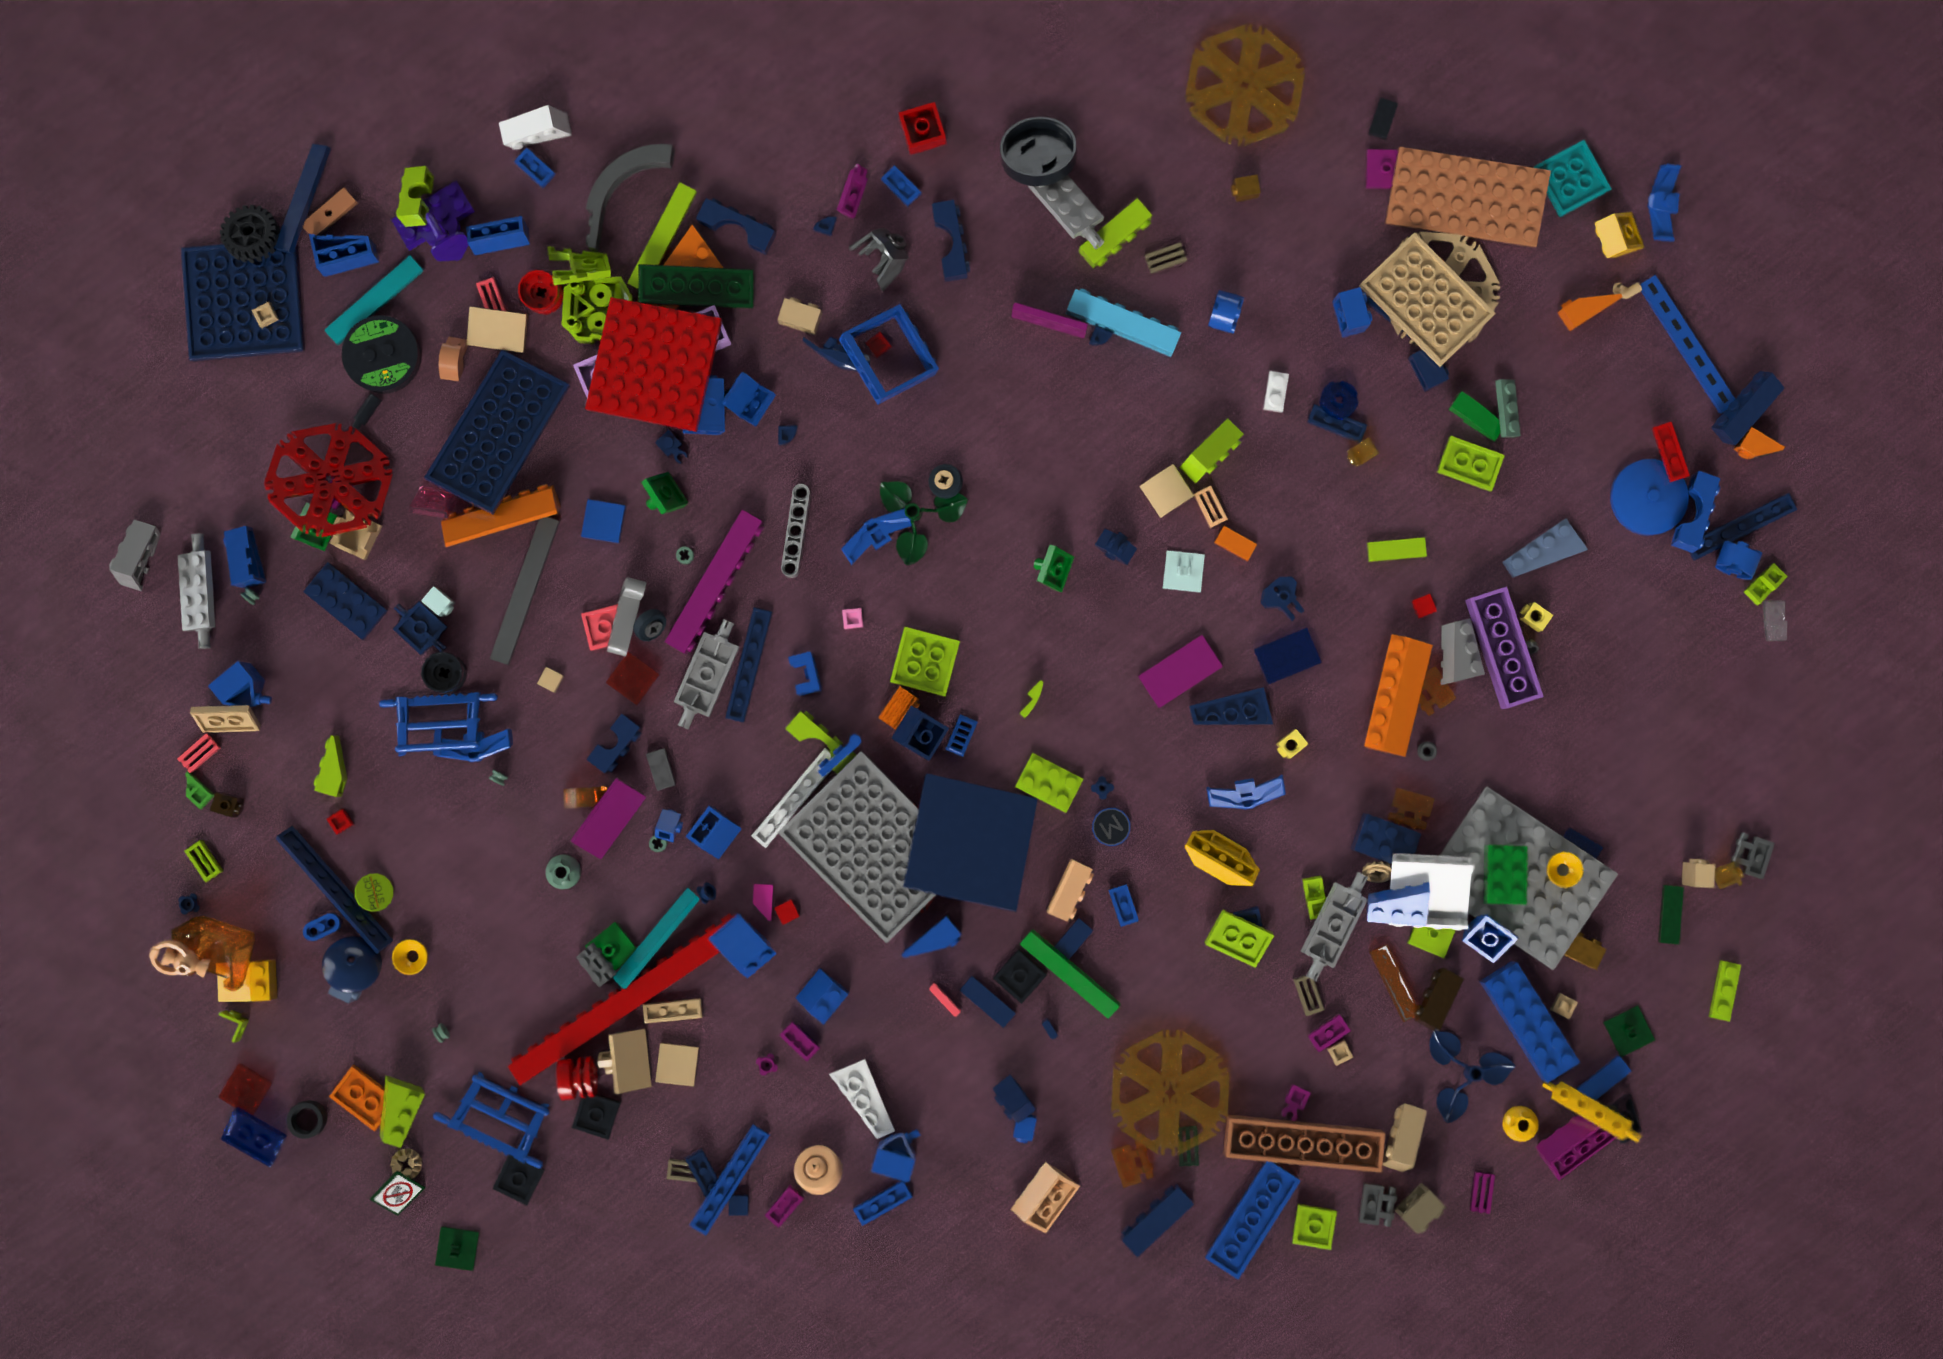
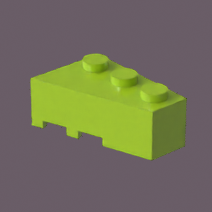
M1227 418L1180 466V469L1196 484L1207 472L1210 474L1217 467L1216 463L1219 460L1223 462L1229 456L1228 451L1230 449L1234 451L1242 443L1239 439L1244 434Z
M385 1075V1092L380 1126L382 1142L399 1148L402 1147L425 1093L422 1087Z

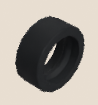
M302 1101L290 1109L286 1121L288 1129L297 1138H312L322 1132L326 1126V1110L316 1101ZM310 1108L317 1114L318 1124L314 1129L304 1131L297 1125L296 1115L301 1109Z

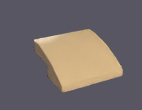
M1174 464L1140 486L1160 518L1195 496Z

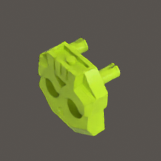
M621 276L569 283L564 287L561 325L571 333L577 342L594 344L596 341H601L610 297L634 301V298ZM600 293H604V297L602 299L598 298V295ZM583 304L587 309L581 312ZM602 321V326L597 327L596 323Z

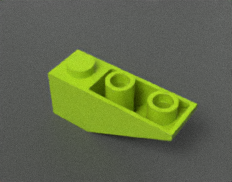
M331 735L325 744V749H327L325 756L320 760L319 767L321 769L319 775L314 780V791L334 797H342L347 782L346 768L340 737Z

